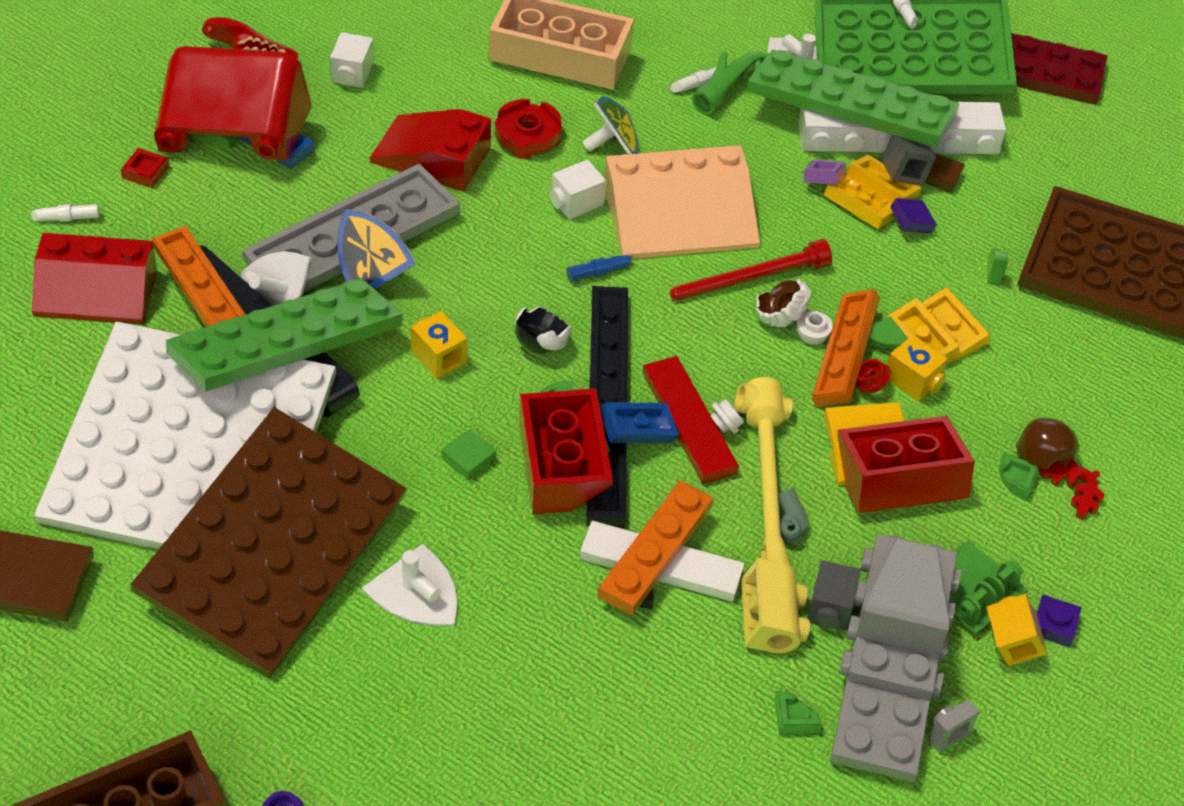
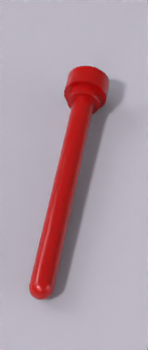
M825 239L812 241L799 253L675 286L670 290V297L678 301L805 265L815 269L831 266V248Z

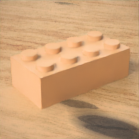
M504 0L489 30V60L614 90L632 48L634 19L556 0Z

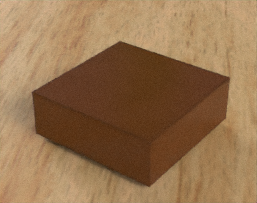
M934 153L936 159L925 183L952 193L963 173L965 164Z

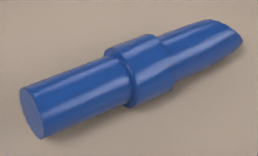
M623 255L606 259L602 257L591 260L588 263L567 267V277L569 281L591 276L607 275L608 272L628 267L632 256Z

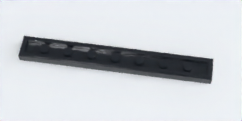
M592 286L589 389H597L599 406L601 408L605 402H627L628 288ZM604 428L605 437L610 449L608 455L613 485L586 502V526H590L591 521L613 527L625 528L627 443H610Z

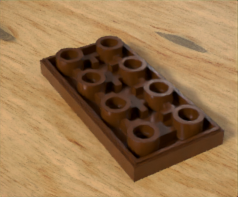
M0 530V610L67 622L93 560V547Z

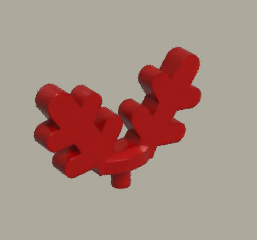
M1074 460L1067 467H1063L1060 461H1057L1048 469H1040V477L1052 479L1051 483L1054 486H1058L1062 479H1067L1066 485L1068 487H1074L1077 480H1081L1084 483L1075 486L1074 494L1077 496H1073L1071 500V506L1077 508L1076 517L1078 519H1085L1088 511L1091 514L1098 512V503H1102L1105 494L1098 488L1099 483L1096 478L1100 477L1098 470L1090 472L1084 467H1078Z

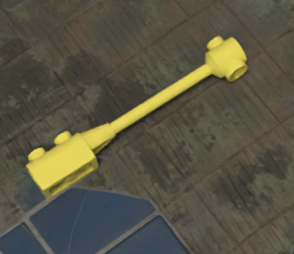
M758 377L748 383H741L734 399L735 411L746 414L747 423L751 427L758 429L765 530L761 558L758 557L741 579L745 647L771 653H786L796 649L800 642H805L810 631L809 619L799 617L798 608H802L806 602L807 586L796 583V572L790 564L780 531L773 428L779 426L783 420H788L792 412L793 401L791 398L782 396V386L779 381L770 377Z

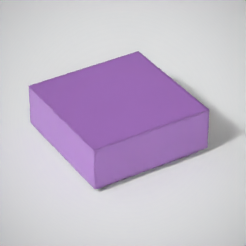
M813 160L804 170V182L837 185L846 175V163Z

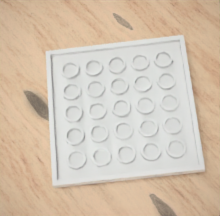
M116 321L34 514L36 522L56 528L159 549L273 407L317 432L332 383L336 376V367L299 360L205 392L166 353V340L180 336V334Z

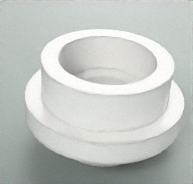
M808 311L803 313L800 319L797 320L796 329L802 341L807 344L818 345L831 335L833 323L824 313Z
M727 399L720 403L714 402L712 406L716 411L710 416L724 433L729 429L734 434L739 432L738 427L744 423V420L735 411L731 403Z

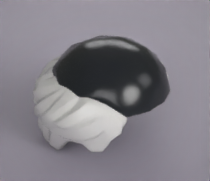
M538 306L530 311L522 308L515 317L516 338L524 348L533 353L561 350L568 343L571 327L566 324L565 320H561L559 316H555L553 312H548L543 307Z

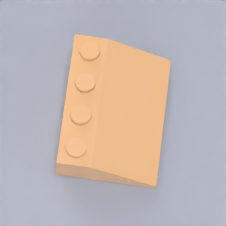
M741 145L606 156L605 193L621 256L630 255L632 259L759 248L760 239L749 169Z

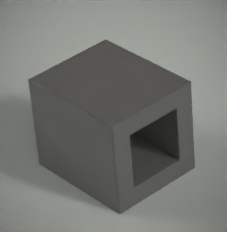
M892 135L881 161L893 181L923 186L936 156L929 145Z
M821 560L807 617L811 623L818 624L827 629L847 630L861 569Z

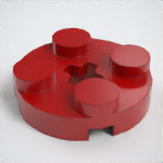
M517 99L506 103L498 111V117L495 119V136L503 147L513 152L515 157L527 159L532 154L546 152L560 144L562 118L560 113L546 102L541 101V106L530 104V99ZM522 125H526V126H528V127H533V128H524V127H522Z

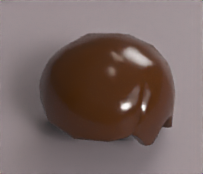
M1037 418L1027 424L1015 446L1019 455L1026 461L1040 468L1048 469L1057 461H1062V466L1067 467L1078 454L1080 445L1075 432L1064 422L1052 418Z

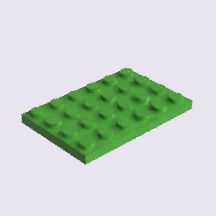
M815 0L816 60L821 61L823 64L836 68H847L854 73L868 77H878L885 82L895 85L913 87L917 91L926 94H1015L1017 82L1008 0H910L912 9L918 19L914 29H911L901 14L897 12L893 0Z

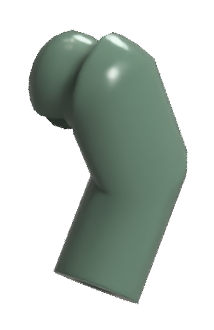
M791 488L778 494V501L784 512L780 522L781 538L789 543L797 542L802 538L809 522L795 489Z

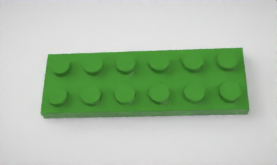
M772 49L748 79L747 92L936 148L956 118L960 104L944 96H933L919 92L913 87L899 86L885 82L878 77H868L854 73L847 68L829 66L816 59H805L792 55L785 50Z
M360 278L332 288L318 290L313 294L294 300H286L281 304L262 310H255L237 318L223 320L199 330L185 332L180 336L166 340V353L207 392L401 327L403 313Z

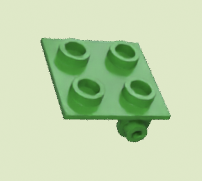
M967 540L954 551L957 552L954 568L961 569V577L957 592H950L949 602L956 603L954 618L976 636L991 623L986 606L996 604L1009 596L1026 594L1028 589L1020 583L1023 570L1017 562H1004L999 566Z

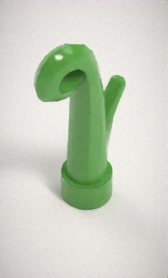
M722 52L711 79L692 96L695 108L702 114H712L722 104V99L750 67L755 72L768 54L750 52L727 66L728 54Z

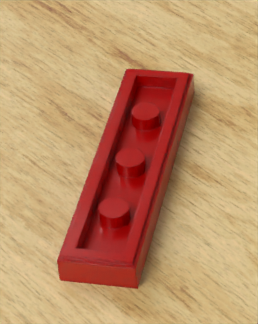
M678 356L643 365L642 374L658 403H667L679 433L677 438L702 484L738 474L739 465Z

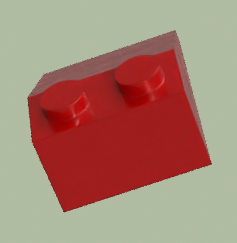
M463 109L397 115L370 156V163L399 172L420 164L441 185L464 192L491 149V118Z

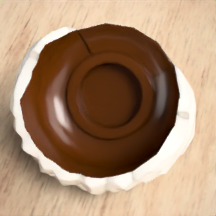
M800 279L796 281H783L776 285L770 293L763 292L757 295L756 313L760 320L765 324H769L770 327H786L793 321L799 320L806 311L807 303H809L811 297L810 288Z

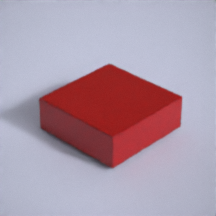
M137 148L120 169L123 179L153 188L170 167L169 158Z

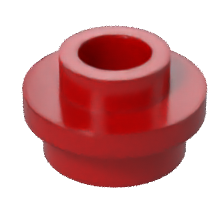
M868 359L861 363L855 385L863 393L879 392L890 381L891 371L880 360Z

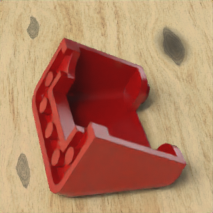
M192 46L176 48L168 62L154 131V139L158 151L181 152L185 150L189 142L188 133L249 137L254 151L265 159L288 161L312 108L305 76L299 60L289 53Z

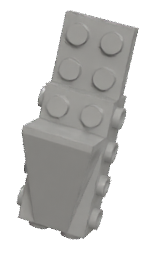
M877 534L873 549L865 547L860 569L863 572H867L865 582L858 581L853 605L860 606L859 616L851 615L846 637L847 640L853 641L852 650H844L839 675L846 676L830 762L915 782L931 697L939 698L944 674L937 672L938 661L945 662L950 638L946 636L949 627H951L956 603L949 602L950 592H957L961 577V569L954 568L957 552L945 550L938 545H924L906 541L899 536H885Z

